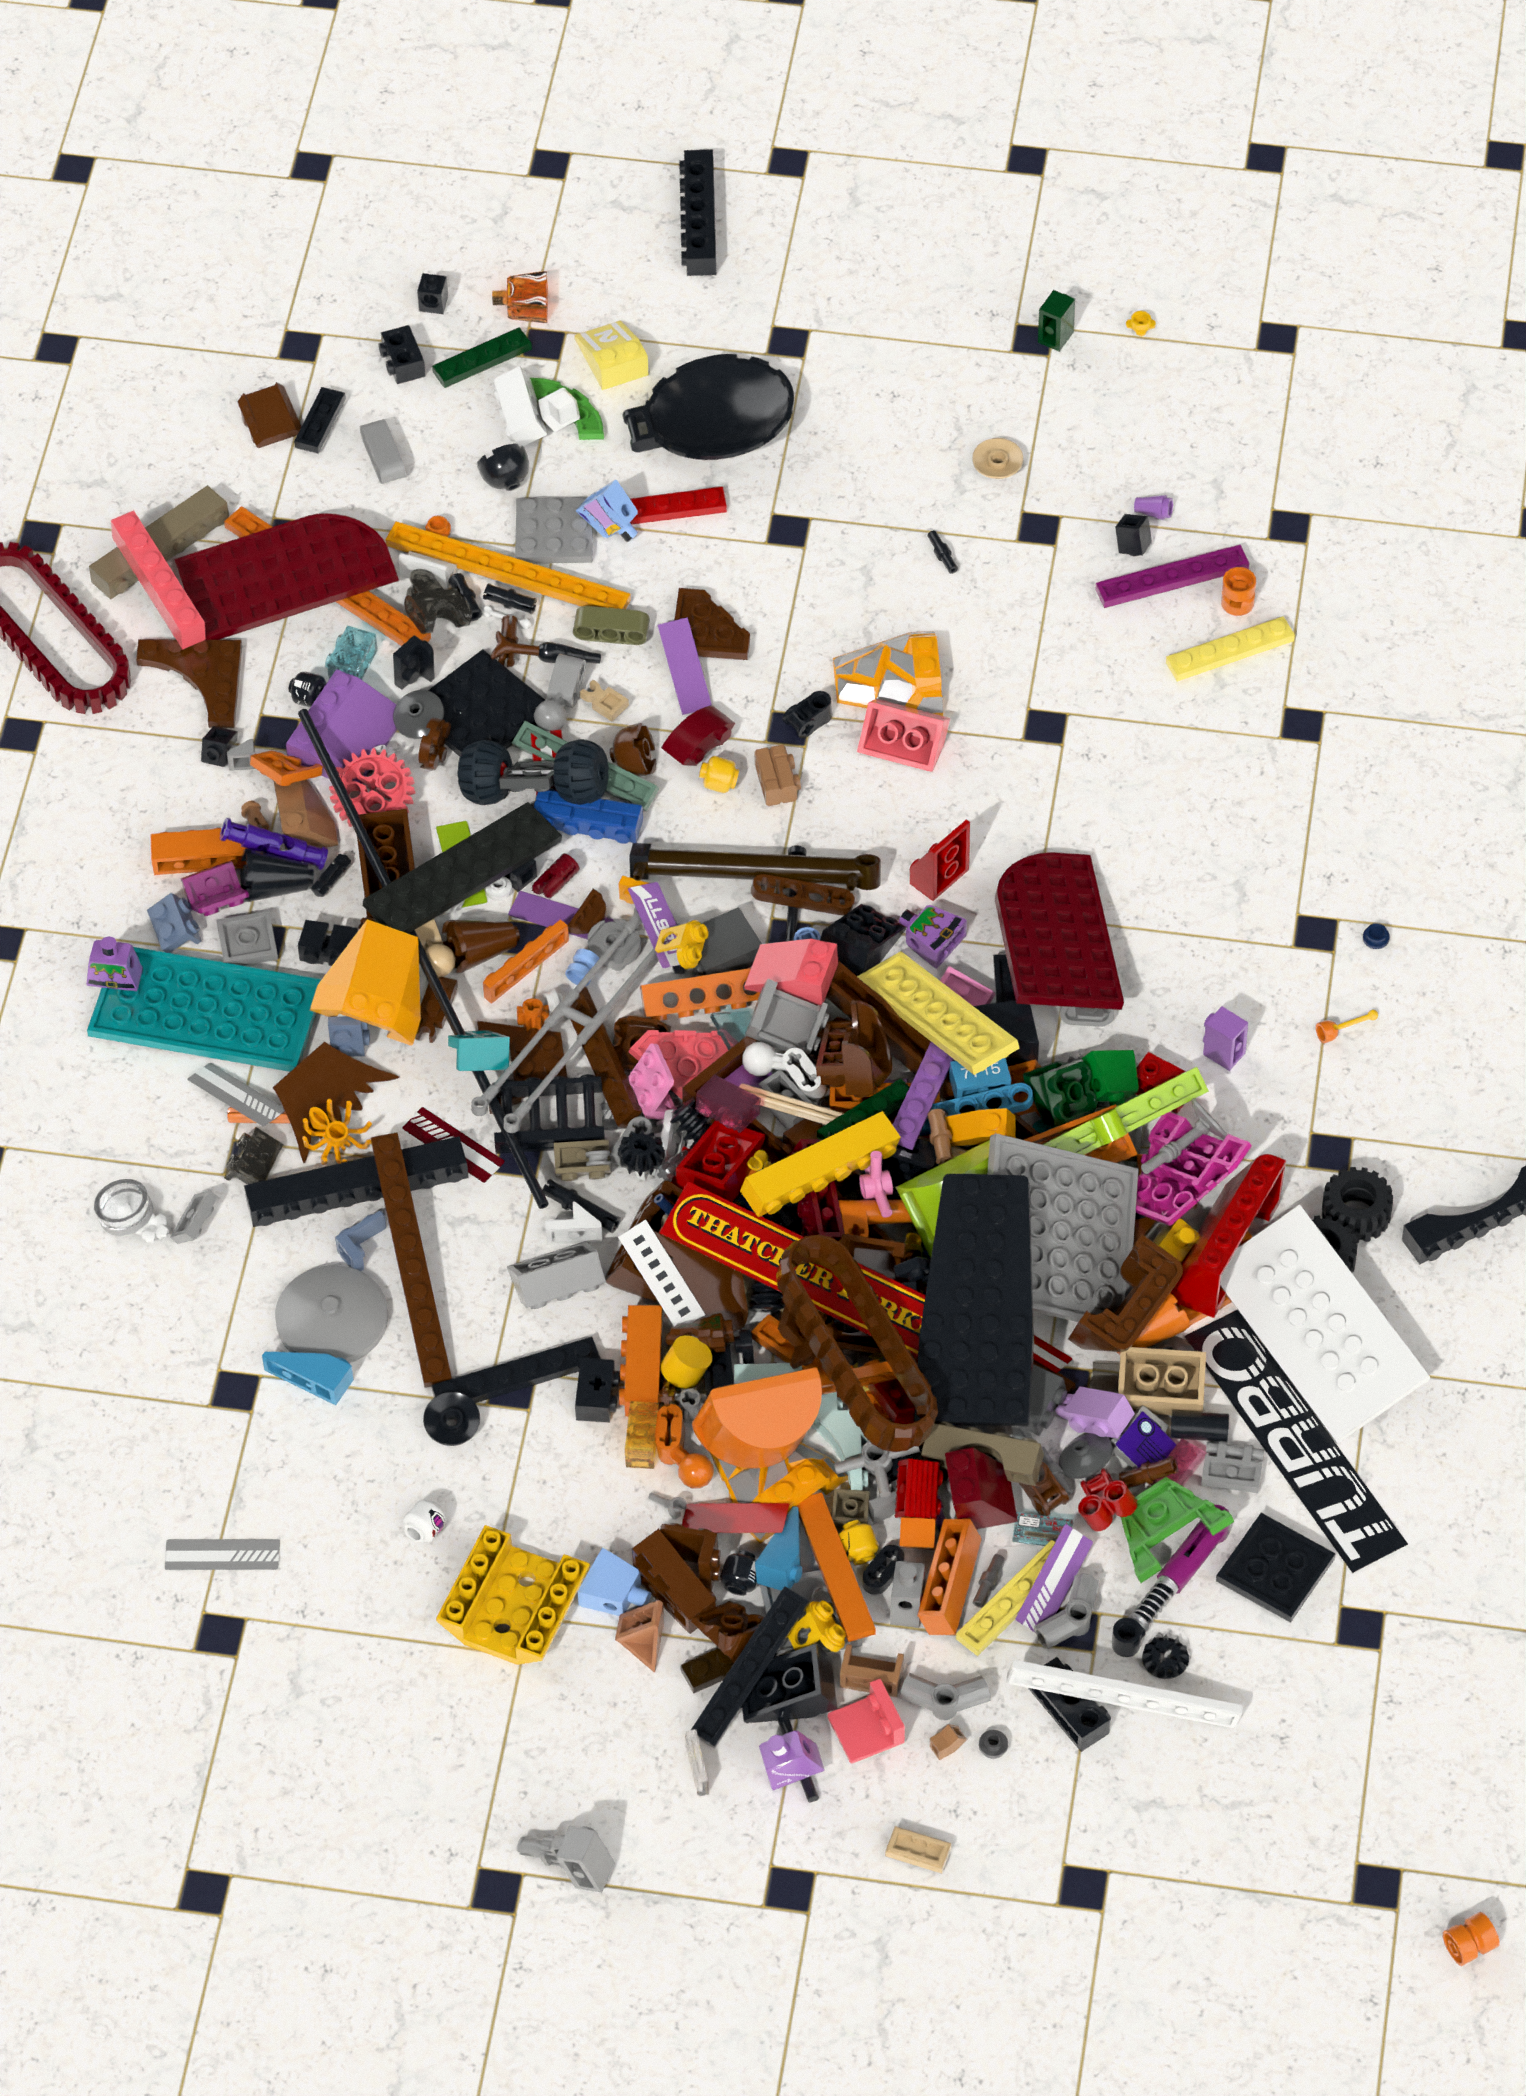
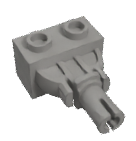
M782 1070L776 1071L759 1083V1088L818 1106L821 1105L822 1099L830 1095L827 1087L829 1085H826V1092L821 1099L809 1100L796 1086L791 1077L787 1076ZM804 1073L803 1075L806 1078L808 1084L811 1087H813L815 1084L811 1082ZM767 1108L787 1130L804 1119Z
M569 1826L566 1835L545 1836L543 1840L522 1836L517 1846L520 1855L537 1857L545 1865H556L563 1868L577 1889L602 1893L615 1864L608 1849L599 1838L598 1833L586 1826L581 1828Z

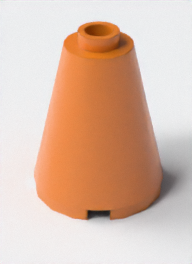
M1171 1293L1132 1347L1148 1348L1180 1334L1190 1327V1321L1185 1311L1182 1309L1179 1312L1175 1305L1178 1301Z

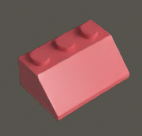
M873 699L868 703L857 752L933 772L945 743L950 718L880 699Z

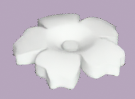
M146 1213V1214L144 1215V1217L142 1218V1220H144V1219L146 1218V1216L148 1215V1213ZM153 1213L149 1222L139 1229L136 1234H142V1238L146 1240V1243H153L155 1235L159 1239L167 1237V1233H169L166 1227L167 1217L162 1214L155 1217Z

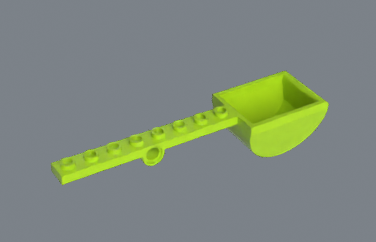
M1194 1067L1042 1145L1085 1155L1178 1108L1193 1098L1209 1092L1198 1068ZM990 1140L896 1187L930 1258L932 1256L943 1177L946 1174H987Z

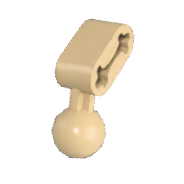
M432 919L415 929L437 976L445 977L455 967V955L448 946L443 945L436 922Z

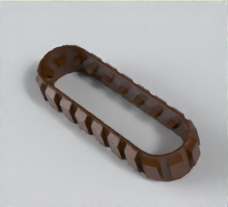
M823 1235L806 1236L800 1240H795L784 1250L776 1273L777 1287L782 1291V1300L790 1313H793L796 1318L795 1322L802 1334L809 1340V1346L816 1358H819L823 1364L822 1368L826 1375L836 1386V1392L842 1402L847 1405L850 1416L856 1426L860 1427L864 1436L873 1445L882 1450L900 1452L907 1451L914 1446L919 1447L930 1436L938 1413L937 1400L932 1395L931 1385L925 1375L920 1372L910 1350H907L903 1338L897 1328L892 1325L891 1318L883 1305H880L877 1300L875 1291L864 1278V1273L857 1261L852 1258L849 1251L839 1241ZM807 1263L821 1265L831 1270L839 1279L916 1409L917 1416L920 1417L919 1421L910 1424L894 1423L882 1417L875 1409L800 1282L794 1267Z

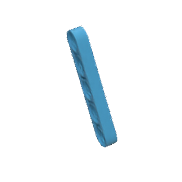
M1016 1083L933 1104L931 1110L942 1109L948 1116L961 1114L959 1111L964 1105H972L975 1111L990 1109L986 1106L989 1099L997 1098L1002 1102L1001 1106L997 1109L1007 1108L1012 1113L1025 1111L1032 1106L1034 1101L1033 1092L1027 1084ZM1019 1091L1026 1092L1029 1095L1026 1101L1020 1103L1016 1102L1013 1096ZM928 1117L919 1136L931 1134Z

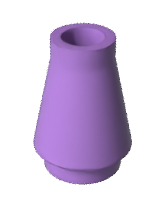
M1167 495L1136 497L1134 511L1161 520L1171 518L1173 499L1167 498Z

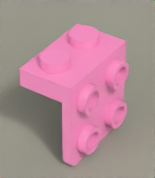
M651 1043L628 1076V1080L645 1118L664 1120L665 1111L675 1109L669 1095L674 1079L658 1044Z

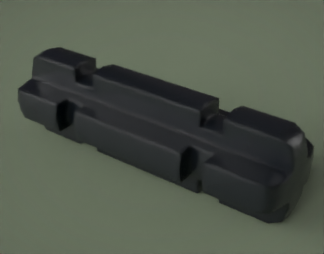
M338 854L333 860L334 864L331 863L319 877L320 881L317 880L313 884L311 890L315 896L324 897L329 891L328 887L331 888L344 873L343 869L346 871L350 866L351 860L346 854Z

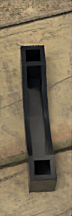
M1526 1166L1521 1168L1511 1188L1499 1200L1485 1208L1461 1215L1425 1214L1405 1224L1402 1241L1419 1265L1428 1260L1434 1261L1443 1253L1451 1249H1459L1465 1242L1475 1237L1481 1238L1490 1230L1498 1226H1506L1512 1219L1522 1214L1526 1215Z

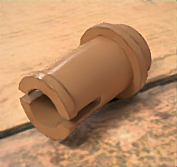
M251 800L242 805L241 815L248 820L249 824L257 827L260 824L263 829H269V824L260 811L261 806L259 803Z

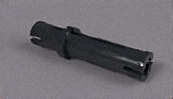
M552 1179L547 1181L549 1186L544 1185L542 1189L544 1195L560 1203L563 1209H571L573 1211V1202H576L599 1220L602 1227L610 1233L616 1231L614 1226L618 1228L621 1221L619 1216H615L578 1195V1191L574 1189L569 1190Z

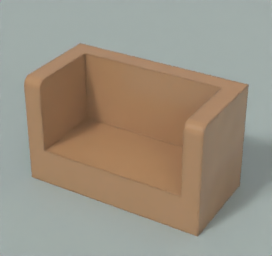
M846 1644L840 1671V1688L870 1693V1682L881 1679L889 1696L898 1697L904 1669V1654L898 1653L897 1661L893 1663L853 1656L852 1645Z

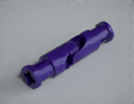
M230 818L224 820L220 832L221 841L227 839L240 843L244 848L316 866L318 870L323 869L328 855L327 847L318 848L308 845L307 841L270 832L251 824L241 825L232 822ZM282 843L287 847L286 851L279 850Z

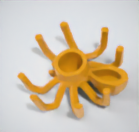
M331 1099L327 1100L328 1116L318 1107L310 1109L309 1118L312 1127L325 1132L312 1131L308 1126L307 1118L303 1119V1127L309 1135L324 1137L315 1145H311L307 1137L303 1136L304 1147L316 1150L327 1143L321 1156L322 1165L327 1164V1156L332 1147H334L337 1164L347 1162L346 1159L341 1160L340 1148L345 1151V1146L349 1147L351 1145L347 1140L360 1149H367L371 1144L370 1139L361 1144L348 1135L349 1133H365L372 1125L368 1121L363 1128H347L351 1117V1101L346 1102L344 1122L335 1119Z

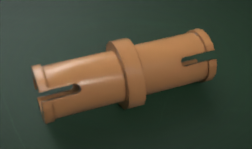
M934 1109L927 1114L931 1129L929 1138L931 1144L934 1145L936 1163L940 1165L954 1158L950 1144L952 1135L947 1129L945 1111Z

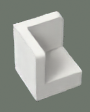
M561 388L538 400L542 420L554 432L580 419L577 400L565 388Z

